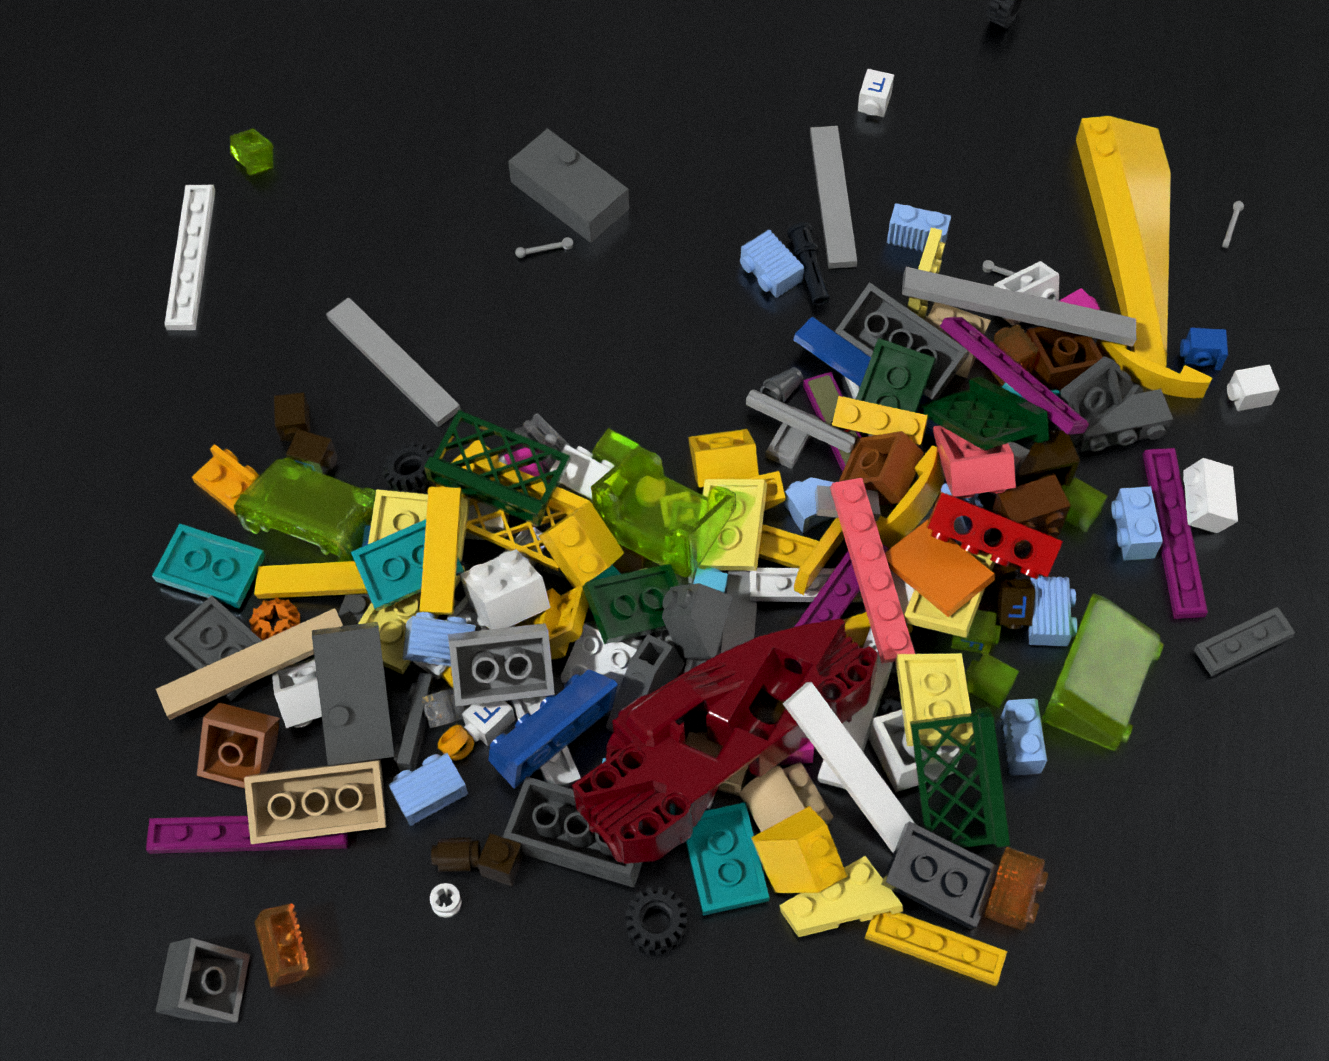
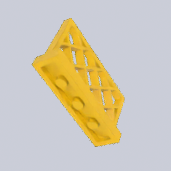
M486 458L473 463L474 468L472 472L480 475L491 471ZM491 458L495 469L506 466V464ZM515 470L498 475L500 484L505 486L519 483ZM519 470L523 481L534 477ZM543 482L526 487L528 495L539 500L542 499L546 491ZM556 487L545 509L547 516L543 518L540 525L550 522L551 526L555 525L554 520L568 516L590 500ZM463 494L461 495V498H467V497H468V496H465V495H463ZM473 498L469 499L470 506L474 505L478 518L467 521V532L510 551L517 549L522 556L559 571L560 568L555 560L542 554L540 547L544 546L541 540H537L533 529L537 525L526 521L527 523L509 528L505 517L508 513L499 510L481 516L477 505L480 501ZM501 516L506 530L494 534L487 531L484 522ZM480 523L482 528L475 525ZM529 529L534 542L523 546L516 544L512 534Z

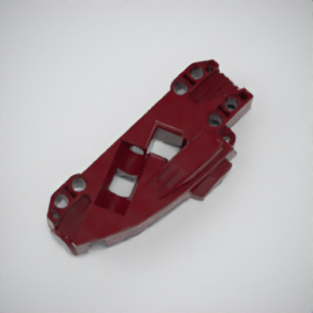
M842 619L800 625L759 636L707 660L658 690L640 696L619 711L618 717L612 721L614 733L607 744L606 761L572 784L577 811L589 823V830L603 838L617 862L628 864L660 859L691 837L693 828L697 825L722 783L748 764H750V773L761 777L810 741L786 707L775 724L763 723L753 716L749 707L761 687L772 697L785 702L806 682H812L840 722L843 723L847 720L850 723L852 716L869 703L877 672L878 653L870 646L864 649L860 648L856 642H852L850 636L846 638L845 622ZM795 660L801 665L802 674L789 671ZM694 707L708 712L706 715L707 740L723 746L716 758L687 745L684 722L680 725L675 722L680 717H684Z

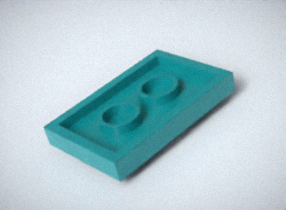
M426 519L351 552L376 611L421 592ZM458 556L456 576L464 572Z
M179 524L152 577L156 582L205 598H209L212 595L218 602L240 608L257 574L258 566H261L266 555L261 549Z
M745 802L704 811L697 825L693 828L691 837L686 841L703 916L769 901L760 858L751 839L754 834Z

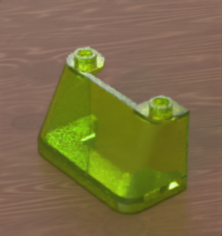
M640 446L636 447L591 486L593 506L619 544L659 565L671 564L674 573L683 577H689L700 566L734 513L737 505L736 493L727 488L715 486L709 491L708 497L665 477L660 457L656 453Z
M283 458V460L276 459L238 497L234 504V509L244 530L258 534L260 529L268 533L269 529L272 528L320 546L323 554L328 555L331 552L339 556L338 562L354 561L351 552L362 547L365 525L371 526L376 491L371 488L361 489L299 466L297 462L290 458Z
M1093 593L1041 721L1113 751L1117 749L1120 741L1127 743L1133 725L1128 723L1151 660L1157 661L1164 646V643L1159 642L1160 634L1106 597Z

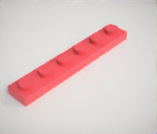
M856 478L832 483L830 486L831 494L881 663L896 661L897 654H915L863 479Z

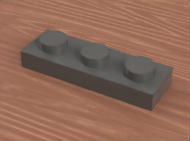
M1277 606L1197 644L1194 651L1209 674L1213 676L1292 638L1296 632Z
M419 672L417 683H412L410 688L409 701L412 702L410 712L404 713L401 726L402 732H404L402 743L398 742L394 751V762H397L400 772L416 770L436 689L432 674Z

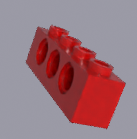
M942 491L926 526L932 530L930 536L947 543L950 538L962 542L961 549L978 555L980 550L992 554L991 561L1008 567L1010 562L1022 567L1021 573L1038 579L1040 574L1048 577L1063 542L1058 538ZM960 516L969 517L972 522L970 530L966 533L956 532L954 530L956 518ZM990 528H997L1001 532V540L996 545H988L984 542V534ZM1021 540H1026L1031 545V551L1026 557H1017L1014 554V546Z

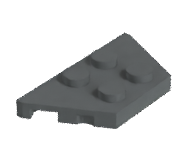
M1104 356L1061 389L1060 399L1088 421L1089 426L1085 431L1087 432L1131 395L1142 393L1143 388L1135 384L1125 371L1120 370V366L1114 360ZM1056 425L1055 431H1056V432L1062 431V430ZM1085 432L1069 434L1074 446L1083 439Z

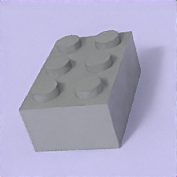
M545 623L448 634L456 706L555 695L549 632Z

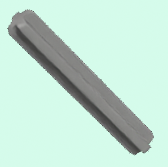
M751 390L746 398L747 406L847 453H850L856 444L855 436L757 390Z

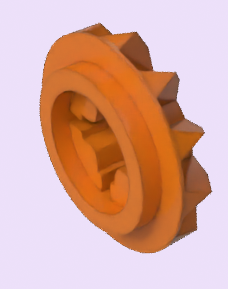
M275 597L274 600H263L262 605L257 609L253 608V615L249 622L251 631L263 641L299 625L301 618L297 607L288 599L285 601ZM277 612L282 620L277 621L273 631L270 622L267 620L272 619L273 614Z

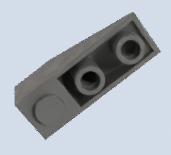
M1158 389L1131 395L1085 432L1079 447L1080 451H1100L1107 446L1117 444L1125 446L1137 440L1146 438L1155 440L1166 435L1173 417L1162 390Z
M649 634L646 636L630 659L607 721L606 729L614 733L612 721L618 717L620 710L640 696L658 690L677 677L685 663L672 645Z

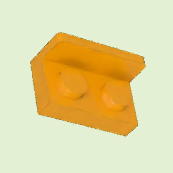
M214 444L210 448L213 457L192 478L194 483L238 516L262 492L258 482L260 477L249 465L243 467L239 464L237 457L226 448L221 450Z

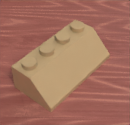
M381 759L253 774L244 777L251 844L386 827L385 791Z

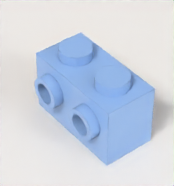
M1151 486L1121 488L1116 500L1112 501L1111 511L1113 519H1116L1117 542L1122 549L1123 559H1153L1156 557L1163 541Z

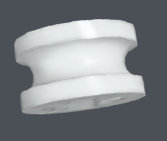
M448 883L439 884L431 891L430 904L434 913L439 917L447 918L452 917L459 911L461 897L454 885ZM444 893L446 897H448V894H452V904L447 907L445 903H443L442 907L439 906V896Z

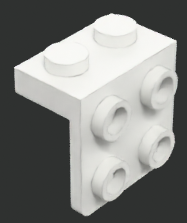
M596 621L584 623L583 633L576 640L561 674L562 682L566 683L575 674L581 676L590 669L616 681L618 687L614 699L615 702L630 659L642 644L643 639L638 636L604 644Z

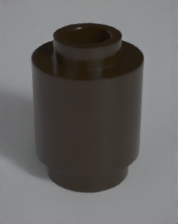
M471 837L439 838L438 844L432 845V865H438L439 872L472 871V868L478 867L477 863L481 856L479 840H472Z

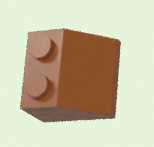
M903 431L858 438L839 482L862 478L866 490L878 491L879 505L899 503L910 488L916 473L914 468L922 459L924 452Z
M218 703L203 717L197 776L245 788V776L267 773L277 747L280 718Z

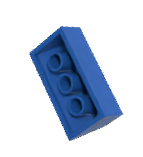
M590 669L581 676L575 674L565 683V689L560 693L547 696L541 702L540 709L535 713L523 715L516 722V728L510 733L498 735L490 744L488 761L515 789L525 780L526 776L530 777L612 710L618 684L614 679Z

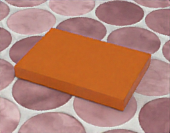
M926 520L885 552L890 570L943 614L950 617L995 580V573L966 550L961 549L960 545L951 538L947 543L930 536L932 530L926 527L928 520Z

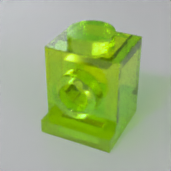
M254 128L230 136L231 156L246 167L247 174L252 175L273 167L272 143Z

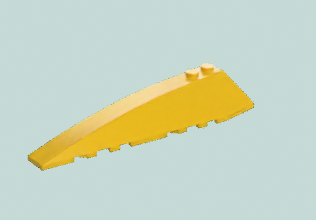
M1112 116L1082 118L1076 143L1122 316L1136 318L1137 340L1133 347L1130 346L1132 352L1166 367L1171 172L1158 128Z

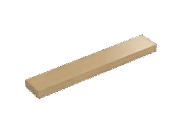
M336 609L327 611L157 688V694L168 719L171 720L314 655L312 630L343 626Z

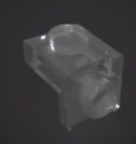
M453 688L421 697L430 728L463 719L462 713L465 709L464 706L455 705Z

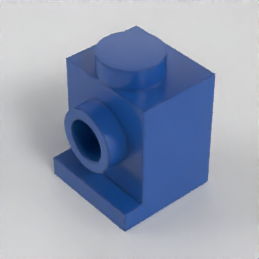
M1190 328L1186 339H1182L1180 343V356L1184 357L1185 364H1196L1198 366L1214 365L1215 370H1221L1228 356L1226 330Z

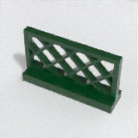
M980 376L969 379V390L919 405L920 414L928 415V419L984 451L1025 437L1037 443L1049 440L1048 414L1046 410Z
M458 410L433 458L429 457L424 468L427 480L444 487L461 488L462 494L540 526L545 516L544 511L571 457ZM463 421L473 425L476 434L460 439L457 430ZM492 435L502 437L503 446L487 450L483 438ZM480 440L484 452L466 457L463 445ZM521 446L530 449L532 457L515 462L511 450ZM459 447L463 457L462 460L453 463L442 459L446 451ZM508 452L512 464L495 469L490 457ZM548 458L560 461L556 470L545 474L539 461ZM487 459L491 471L480 475L472 472L469 464ZM535 463L540 475L523 481L519 468ZM515 470L519 483L510 486L500 484L498 475ZM543 482L546 491L542 499L539 500L529 496L526 487Z
M989 707L975 709V713L911 721L910 728L924 829L932 832L942 821L954 830L947 840L962 848L995 844L996 847L1010 846L994 716ZM971 723L973 734L965 744L950 735L958 724ZM948 726L946 730L942 729L941 727ZM933 728L942 735L930 749L920 742L918 730ZM946 739H949L961 748L950 763L936 753ZM973 743L975 747V752L970 749V746ZM921 749L927 753L923 759ZM965 753L971 755L977 762V766L969 776L955 767ZM932 757L946 766L935 781L924 774V767ZM951 771L965 780L954 795L940 785ZM977 775L979 778V784L974 781ZM925 781L931 785L928 790H926ZM969 785H972L981 793V798L973 808L959 799ZM936 789L950 798L939 813L928 805V799ZM955 803L969 812L959 826H956L944 817ZM981 807L983 808V816L978 813ZM930 814L935 816V819L932 822L930 820ZM973 817H976L985 824L986 835L972 837L963 830Z

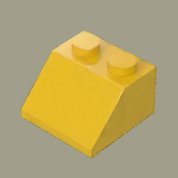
M748 429L688 437L698 487H704L705 479H750V477L759 476L756 444Z
M588 501L539 535V538L573 588L583 586L586 582L609 568L624 554V551L591 501Z
M811 806L751 837L772 890L775 893H819L847 877L827 824Z

